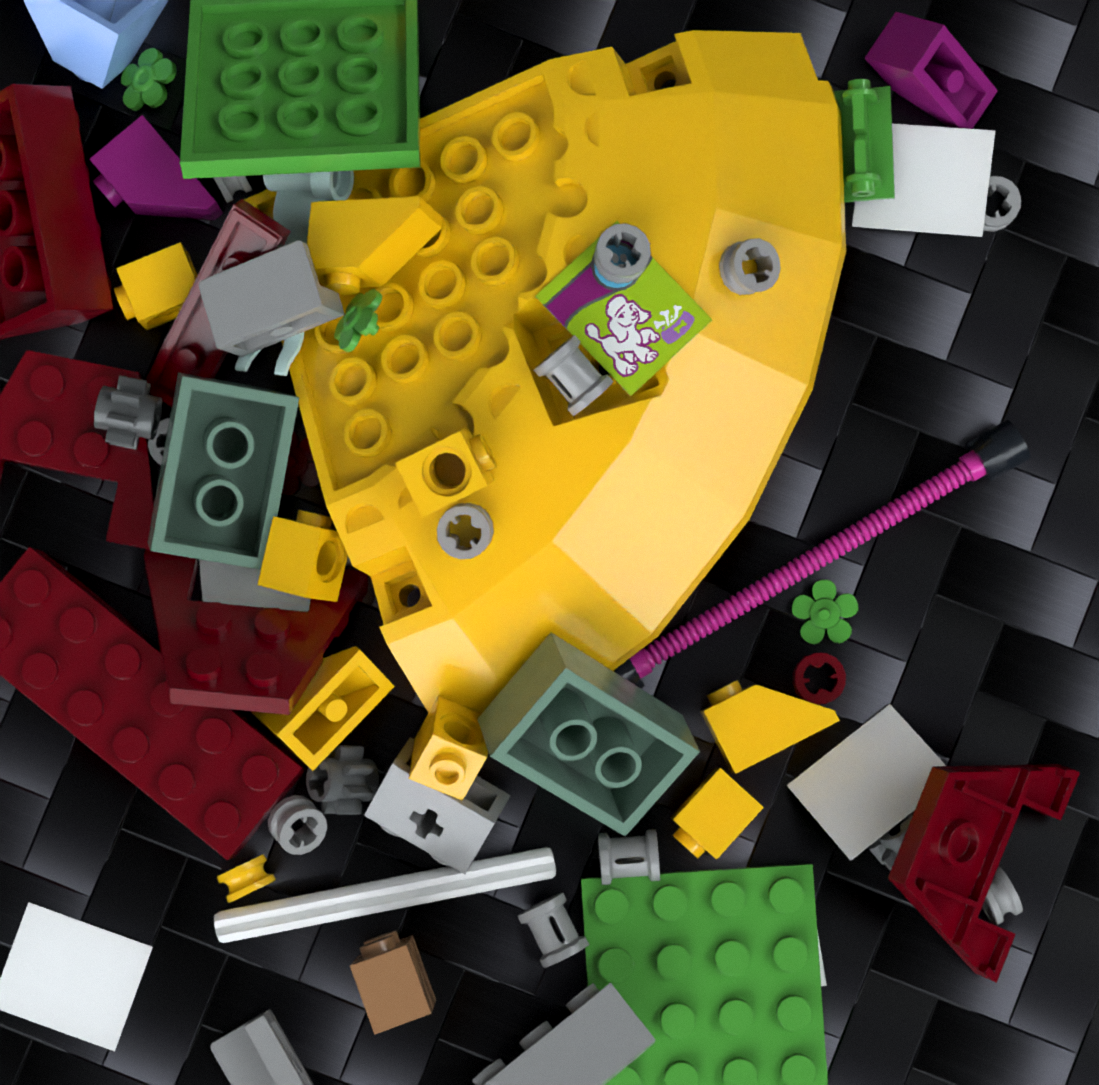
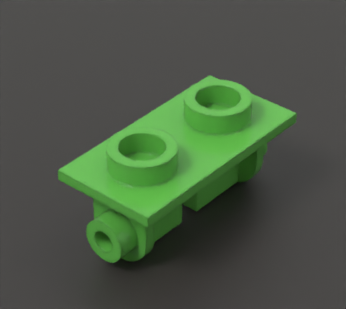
M868 79L848 81V90L834 91L841 110L844 203L895 199L891 87L871 88V82Z

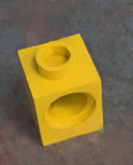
M180 242L116 268L123 285L114 288V291L126 319L129 320L136 317L137 321L146 330L176 319L198 274L188 251Z
M468 426L395 462L422 518L488 486L494 481L490 470L497 467L493 453L485 438L481 434L473 437ZM452 453L463 461L466 473L461 484L449 485L438 477L436 461L440 454Z
M298 510L296 520L273 516L257 585L304 598L337 602L348 555L337 530L331 529L332 518L304 510Z
M438 695L414 739L408 779L463 801L488 755V749L477 720L482 713Z
M716 767L670 817L680 826L672 836L698 859L707 851L717 860L764 807L720 767Z

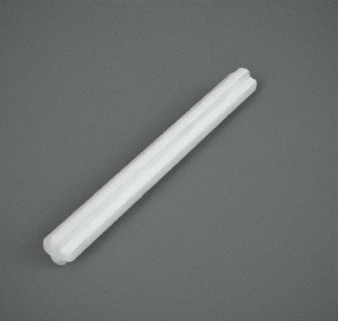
M543 847L473 861L466 874L451 866L223 910L214 915V927L219 942L227 943L552 879L556 876V865L551 848Z

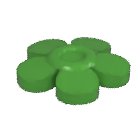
M150 48L141 53L138 59L139 66L133 63L129 64L121 76V84L127 87L123 95V102L133 111L140 110L144 104L151 108H157L162 105L167 98V90L164 84L170 83L176 76L177 69L175 63L167 58L163 59V54L159 50Z
M371 289L365 294L358 293L348 304L346 314L339 320L334 338L339 341L340 349L345 352H351L355 349L361 334L367 336L368 334L375 335L378 332L379 325L376 324L378 315L374 311L382 301V294L377 290Z
M828 579L818 580L814 583L812 594L815 600L808 595L797 596L792 604V613L799 619L811 618L801 627L800 633L802 638L808 643L817 644L822 641L825 629H827L828 637L834 643L846 641L852 634V627L848 621L840 617L849 618L857 613L858 602L855 596L850 593H843L834 601L837 588L835 583Z

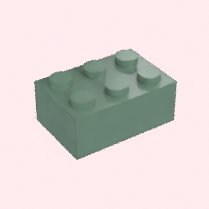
M178 372L147 541L150 551L261 570L273 516H278L299 397L293 393Z
M550 632L477 719L490 757L623 836H626L700 752L682 714Z

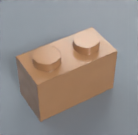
M395 930L367 940L363 946L359 947L361 954L353 961L350 968L374 1035L432 1013L437 1000L413 935L399 939Z

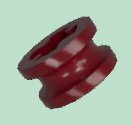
M813 653L803 657L796 664L792 672V685L796 694L802 700L814 704H826L834 701L842 694L846 685V673L843 665L836 657L827 653ZM823 664L828 665L833 674L827 678L834 679L831 690L828 692L825 689H818L814 694L810 693L804 683L810 682V679L803 678L806 668L810 666L811 668L818 669Z

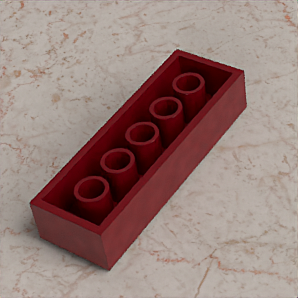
M29 547L0 582V676L227 861L235 858L269 817L276 804L282 801L307 770L308 766L239 710L170 703L160 646L45 552Z

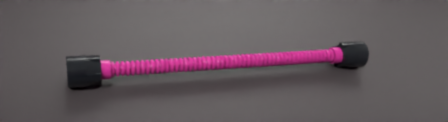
M1009 420L1001 422L968 442L966 446L970 452L961 456L956 465L950 466V469L946 468L944 473H938V477L933 476L931 480H926L925 484H919V488L914 487L912 491L906 492V495L902 494L900 499H894V503L889 502L887 506H882L881 510H875V514L870 513L868 515L869 518H862V522L858 520L856 526L854 524L850 525V529L845 528L843 533L841 531L838 532L837 537L835 535L831 536V540L826 539L824 544H818V548L816 546L813 547L812 552L808 550L805 552L806 555L801 554L799 559L794 558L793 563L791 561L787 562V566L782 565L780 570H774V574L769 573L767 575L768 578L764 576L761 578V581H755V586L750 584L748 586L749 589L743 588L742 593L738 591L736 597L732 595L729 597L730 600H723L724 604L718 603L717 608L715 606L711 607V611L706 610L704 612L705 615L699 614L698 619L693 618L691 620L692 623L688 621L685 623V627L681 625L679 630L674 629L672 631L673 634L669 632L666 634V638L662 636L660 642L655 640L653 642L654 645L649 644L647 645L648 649H641L616 668L614 672L639 688L645 687L641 678L653 672L652 668L656 666L655 663L659 665L662 663V659L666 661L668 656L673 657L675 655L674 652L680 653V648L685 650L687 644L692 646L694 644L693 641L698 642L700 637L705 638L706 633L710 635L713 633L712 630L717 631L719 626L724 627L725 622H732L731 618L735 620L738 618V614L742 616L744 611L749 612L751 610L750 607L756 608L757 603L759 605L763 604V600L768 601L770 599L769 596L774 597L776 592L781 593L782 588L786 590L789 588L788 585L793 586L795 581L800 582L801 577L807 578L808 574L812 575L814 573V570H820V566L825 567L827 563H832L833 559H839V555L844 556L846 554L845 551L850 552L852 548L856 549L858 544H864V540L869 541L871 536L873 538L876 537L877 532L881 534L883 529L888 530L890 525H896V521L900 523L902 517L904 519L908 518L909 514H915V510L917 512L920 511L921 506L925 508L928 506L927 503L932 504L934 499H940V495L942 497L947 494L946 491L950 493L953 491V488H959V484L964 485L965 481L974 482L983 476H986L991 482L1026 462L1031 456L1023 437Z

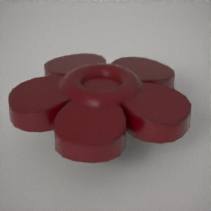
M294 431L282 494L287 496H293L298 493L301 481L305 486L311 488L320 485L315 463H310V461L314 460L308 438L306 437L300 442L299 436Z

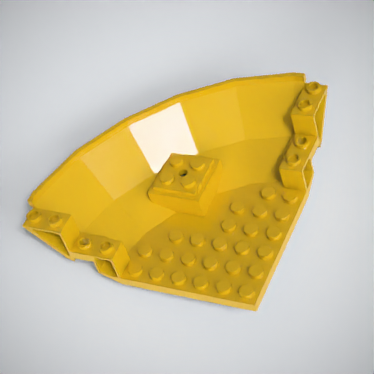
M691 30L674 34L675 42L626 64L613 47L549 59L421 118L420 167L353 170L354 183L347 200L420 196L443 217L442 229L382 287H360L359 293L362 294L371 289H375L382 294V301L374 311L378 315L376 324L379 325L378 332L375 335L368 334L364 336L361 334L355 349L351 352H345L340 349L339 341L334 338L336 326L343 316L304 332L301 349L291 363L289 371L296 396L299 397L298 404L328 512L352 566L371 577L384 624L380 626V630L389 649L428 713L438 695L483 713L550 632L614 671L659 636L749 521L813 390L846 254L841 110L829 81H818L801 33ZM671 79L676 80L674 87L660 89L664 82ZM266 189L244 199L274 220L273 208L277 192ZM616 221L620 224L627 223L638 227L645 233L650 242V255L707 313L712 321L632 396L609 375L613 383L587 407L573 416L567 410L569 402L546 375L539 377L534 371L535 367L573 335L535 296L594 243L607 228L611 227ZM760 238L769 242L776 249L780 258L781 269L775 284L763 292H755L750 295H739L731 292L724 285L719 269L721 255L726 248L736 242H743L747 239ZM755 259L742 262L744 274L758 272ZM339 294L345 314L348 304L357 294ZM580 344L579 350L599 372L600 364ZM468 426L473 437L481 434L485 438L493 453L497 467L491 469L490 472L494 481L488 486L422 518L395 462ZM442 453L436 461V473L443 482L449 485H458L463 482L466 469L463 461L457 455ZM459 503H473L481 506L489 513L493 521L494 534L491 543L481 554L472 559L451 557L441 548L437 540V526L440 518L447 510ZM459 515L461 521L457 524L451 521L450 533L459 536L461 546L472 547L470 541L474 537L480 541L482 535L481 528H475L471 525V516ZM414 589H419V601L414 606L408 607L407 597L409 593Z

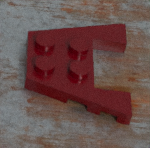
M26 350L0 394V482L4 464L6 461L118 483L106 541L150 550L147 541L156 491L155 482L152 479L148 439L139 437L137 450L110 445L109 442H105L107 430L94 427L95 406L102 386L117 388L120 375L143 380L142 375L135 371Z
M145 550V573L149 584L152 610L157 626L170 703L290 715L322 665L323 654L335 636L339 637L349 622V613L356 602H362L366 596L368 575L362 571L345 569L338 601L311 599L307 612L223 604L219 602L192 601L191 598L198 571L197 559Z
M1059 764L933 766L888 876V879L974 973L996 983L1016 934L979 919V913L1022 805L1061 820L1080 772Z

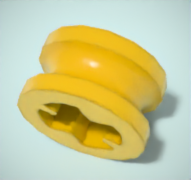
M264 854L217 876L218 882L225 883L229 888V893L226 896L228 903L276 881L274 874H268L264 870L263 866L267 861Z

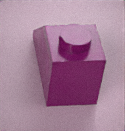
M895 12L865 56L867 62L894 92L947 127L973 129L998 91L945 25L900 12Z
M143 115L89 159L101 173L93 182L114 207L125 201L135 214L216 220L223 214L218 203L197 178L183 179L180 158Z

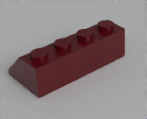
M12 84L0 91V339L79 324L113 309L111 282L106 272L100 241L101 230L96 219L90 189V172L85 163L79 132L80 121L75 110L70 86Z

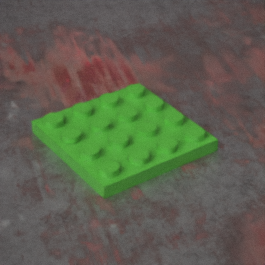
M190 0L180 152L183 179L420 167L418 0Z
M813 864L660 872V881L651 882L648 876L614 878L610 885H602L601 876L581 877L584 936L589 943V946L585 947L587 986L594 983L598 990L601 991L611 983L656 1039L650 1048L605 1085H828Z

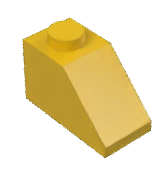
M420 196L311 202L307 245L318 280L324 284V287L340 295L358 294L360 287H382L442 229L443 217Z
M354 646L323 658L322 665L290 715L251 711V713L290 752L314 771L395 686L359 648Z
M738 680L708 694L707 697L711 706L700 711L731 773L734 774L840 721L835 710L756 684L742 689Z

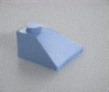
M23 0L52 60L72 71L81 80L93 83L101 89L132 62L168 0Z

